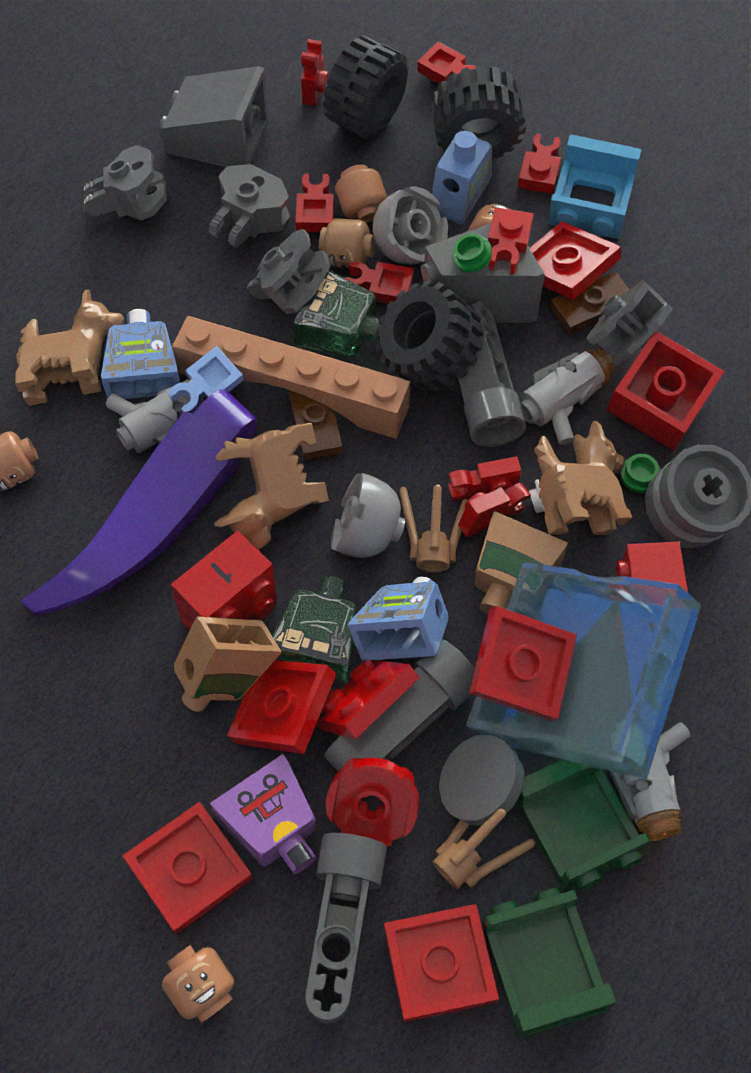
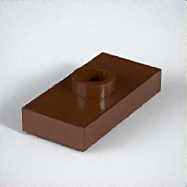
M617 272L597 279L574 300L563 295L551 299L550 309L570 335L598 323L599 318L603 315L600 312L603 305L613 295L618 294L621 296L625 291H629V289Z
M288 390L295 425L312 423L316 444L300 445L303 460L343 453L334 410L305 395Z

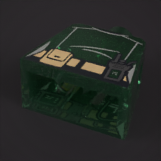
M328 270L316 294L300 309L293 322L295 345L352 357L357 355L365 338L379 343L375 339L376 331L381 328L379 324L380 319L375 317L376 296L371 291Z
M324 576L318 593L305 589H299L295 592L272 635L282 651L276 660L328 665L336 673L334 680L345 683L349 682L354 640L348 623L356 615V604L343 599L347 586L345 581L335 576Z

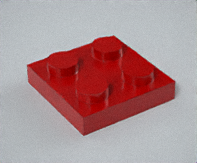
M563 221L529 248L545 273L543 286L572 300L621 259V246Z
M499 606L491 608L469 694L550 722L557 720L577 634Z
M275 660L245 693L227 737L240 745L304 754L336 673L328 665Z
M380 660L364 661L351 672L350 677L352 679L342 689L333 690L328 694L316 725L321 731L357 739L420 677L410 664Z
M200 802L123 855L124 860L175 935L253 879L251 872Z
M476 904L384 923L404 1023L498 1003L499 997Z

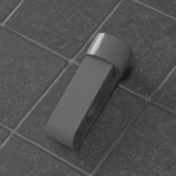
M477 301L471 306L479 313L482 319L479 323L484 327V334L479 339L483 341L482 349L475 354L478 359L474 366L470 364L466 369L468 373L463 378L458 377L465 403L464 412L472 441L479 446L496 447L519 438L526 429V422L518 394L513 389L493 315L482 301Z
M442 639L436 656L421 657L413 664L414 671L420 678L357 739L340 736L328 748L324 757L338 772L343 768L344 763L352 758H381L391 761L448 708L455 711L471 696L469 691L475 671L473 665L455 646Z
M327 833L322 838L316 877L326 881L305 995L309 1014L314 1020L322 1024L336 1023L348 1011L368 889H378L381 887L387 846L380 841L359 835ZM330 899L357 902L359 907L357 909L330 904ZM339 938L348 944L350 953L345 960L331 962L325 958L322 949L330 939ZM319 969L330 975L347 974L346 980L336 976L334 995L336 998L342 999L340 1004H332L330 1012L322 1011L321 1002L314 999L315 995H323L326 987L327 974L317 975Z

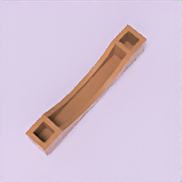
M187 315L172 345L178 373L187 375L185 370L214 347L218 346L242 373L243 381L265 383L305 395L343 415L359 428L397 439L409 409L410 381Z

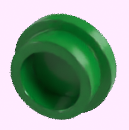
M465 234L454 245L453 261L456 267L463 272L479 271L492 258L491 245L488 240L478 234Z
M636 454L625 460V464L620 470V478L624 486L636 493H646L650 480L661 469L652 456Z

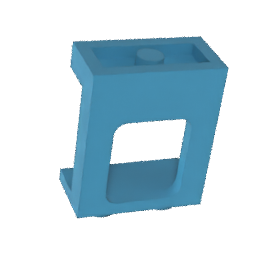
M570 134L557 188L551 199L548 224L557 226L563 221L588 233L619 239L641 149ZM575 185H584L611 191L615 195L613 205L611 207L570 198L572 188Z

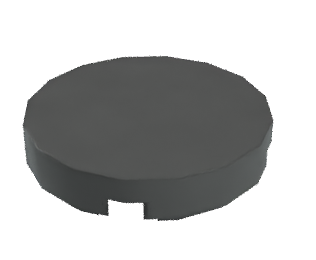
M476 735L462 742L449 755L442 768L439 783L441 801L449 814L471 826H482L498 809H504L507 813L515 805L522 791L524 768L522 762L518 760L517 751L512 745L493 735Z

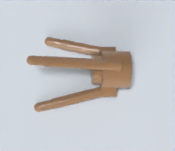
M438 484L435 485L433 488L431 530L422 533V538L418 540L408 491L406 487H401L399 492L410 542V560L416 561L417 568L422 571L443 572L448 570L450 563L456 562V549L462 532L458 523L468 499L462 501L450 540H447V535L440 531L442 487Z
M498 809L467 842L463 839L459 841L469 824L460 820L448 839L435 851L438 856L432 863L437 871L454 888L458 889L464 882L468 887L472 888L482 877L532 849L536 844L535 841L529 839L477 868L476 864L481 858L474 849L506 815L504 809Z

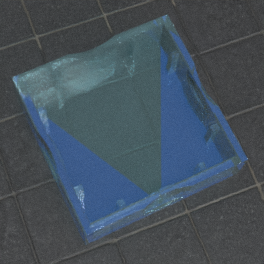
M523 562L507 610L577 634L559 717L557 720L550 722L476 696L466 726L480 735L498 737L512 745L513 748L647 780L701 605L679 584L625 576L595 577L579 572L576 569Z

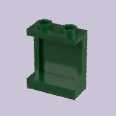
M596 744L524 777L522 791L516 801L563 892L575 886L579 891H584L602 881L603 876L601 873L617 866L621 872L637 865L644 859L642 853H644L650 843L646 833L638 834L603 773L601 767L605 759Z
M552 888L535 895V902L518 907L516 901L497 905L490 909L491 915L485 917L482 929L519 1039L610 1011L616 1003L610 983L603 984L576 909L578 898L575 890L562 893L561 888Z

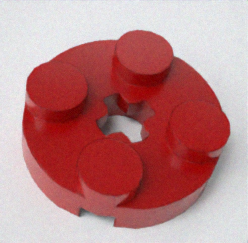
M381 758L349 759L332 779L326 797L327 816L330 822H332V819L334 820L336 826L341 829V833L371 838L384 843L386 846H390L393 840L400 838L403 834L405 837L411 832L419 809V794L414 784L413 774L407 768L399 767L397 764ZM373 795L379 797V800L383 801L385 805H378L376 811H370L367 809V803L361 801V799Z

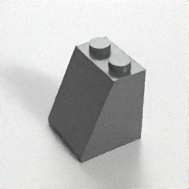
M256 66L185 77L180 90H176L173 94L171 109L168 115L163 116L160 122L159 135L164 140L166 154L224 167L250 164L269 120L264 68Z
M491 223L425 247V261L421 265L424 281L444 284L469 305L482 301L493 315L495 323H531L537 320L545 273L528 246L526 254L519 253V264L515 274H509L510 263L507 260L497 261L494 271L489 270L487 264L483 269L476 272H463L456 267L453 261L452 254L456 241L469 233L478 234L488 240Z

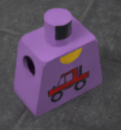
M283 754L210 803L217 821L263 867L282 856L293 874H298L316 860L315 854L305 842V839L316 831L315 817Z

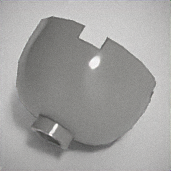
M413 186L392 193L379 204L373 218L372 232L376 245L382 254L396 263L415 265L425 261L426 246L448 238L446 216L440 217V213L436 208L440 203L435 196L426 189Z
M364 473L355 475L340 505L344 507L341 520L336 519L334 523L331 548L352 557H373L385 550L391 540L397 542L400 539L404 530L405 519L400 517L401 505L399 498L388 484Z

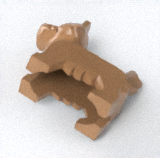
M89 289L83 292L82 303L75 315L72 329L39 336L38 321L32 319L20 331L23 336L20 338L22 345L18 348V353L16 354L19 367L15 372V384L19 392H23V399L28 406L47 402V395L43 389L50 381L54 384L58 382L65 384L79 380L81 391L84 395L101 392V384L98 377L101 367L103 342L107 340L109 329L112 326L123 325L124 317L120 313L109 312L104 304L92 301Z
M593 421L587 438L578 434L574 436L573 446L576 454V463L560 462L547 438L542 436L534 451L543 473L538 486L541 488L539 498H542L541 504L545 508L544 518L549 535H565L569 532L567 524L588 519L594 535H608L617 529L615 521H617V524H625L632 519L631 512L624 503L619 481L614 475L619 473L625 464L624 457L616 453L612 442L604 436L602 425L597 421Z
M312 423L289 426L284 431L270 430L253 439L237 437L235 438V443L230 441L224 442V448L215 456L216 460L249 459L257 491L253 496L239 502L227 515L214 522L215 527L229 526L233 533L238 530L259 550L270 543L271 527L274 523L287 518L311 503L319 504L329 501L325 482H305L306 473L302 472L304 466L302 463L298 464L299 457L293 454L299 445L316 444Z

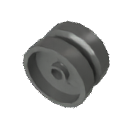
M695 445L680 452L650 480L645 494L646 513L653 528L666 541L680 542V547L702 548L714 543L723 537L724 534L738 527L750 514L751 478L744 464L731 452L715 445Z

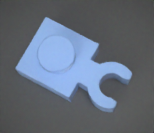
M216 346L185 370L191 381L174 385L169 390L168 395L172 402L182 395L189 396L191 398L189 403L181 409L183 413L188 411L193 415L200 406L201 399L204 397L208 398L220 389H226L229 392L244 379L242 373Z

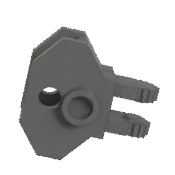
M138 145L123 150L109 166L103 167V176L94 179L93 182L89 181L84 186V198H86L84 199V211L96 217L97 215H104L116 210L119 217L128 215L140 221L154 216L167 201L164 175L153 169L154 156L151 150ZM156 190L154 193L147 195L151 191Z
M251 164L227 166L219 175L222 208L209 224L208 232L218 238L232 226L228 242L237 248L242 245L249 235L256 238L259 233L283 231L290 223V214L286 207L289 203V196L282 179ZM262 180L264 184L258 187L253 181Z
M304 229L295 231L279 247H274L265 254L262 263L258 267L256 278L249 282L247 289L250 295L257 299L265 300V298H271L286 314L295 313L316 294L330 268L328 254L324 250L313 252L309 248L311 246L309 234Z
M642 280L629 291H625L621 296L618 294L613 295L600 310L603 315L599 318L598 323L589 333L587 339L592 345L601 350L609 358L610 362L618 366L631 357L638 349L646 345L650 337L661 327L673 308Z

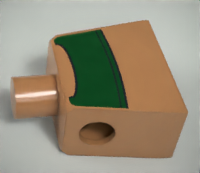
M494 511L475 574L474 586L486 593L480 604V609L487 615L489 610L495 606L507 609L509 604H512L523 610L529 609L561 567L568 542Z
M196 617L174 663V671L185 689L182 701L189 709L202 712L211 700H238L242 698L278 658L282 651L262 620Z

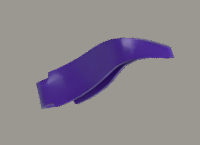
M220 389L211 394L193 415L188 411L182 413L87 547L55 577L24 597L22 604L37 615L58 611L99 595L149 564L168 548L190 525L239 468L237 458L217 461L215 456L224 448L225 441L235 443V438L237 437L251 439L257 430L256 417L226 389Z

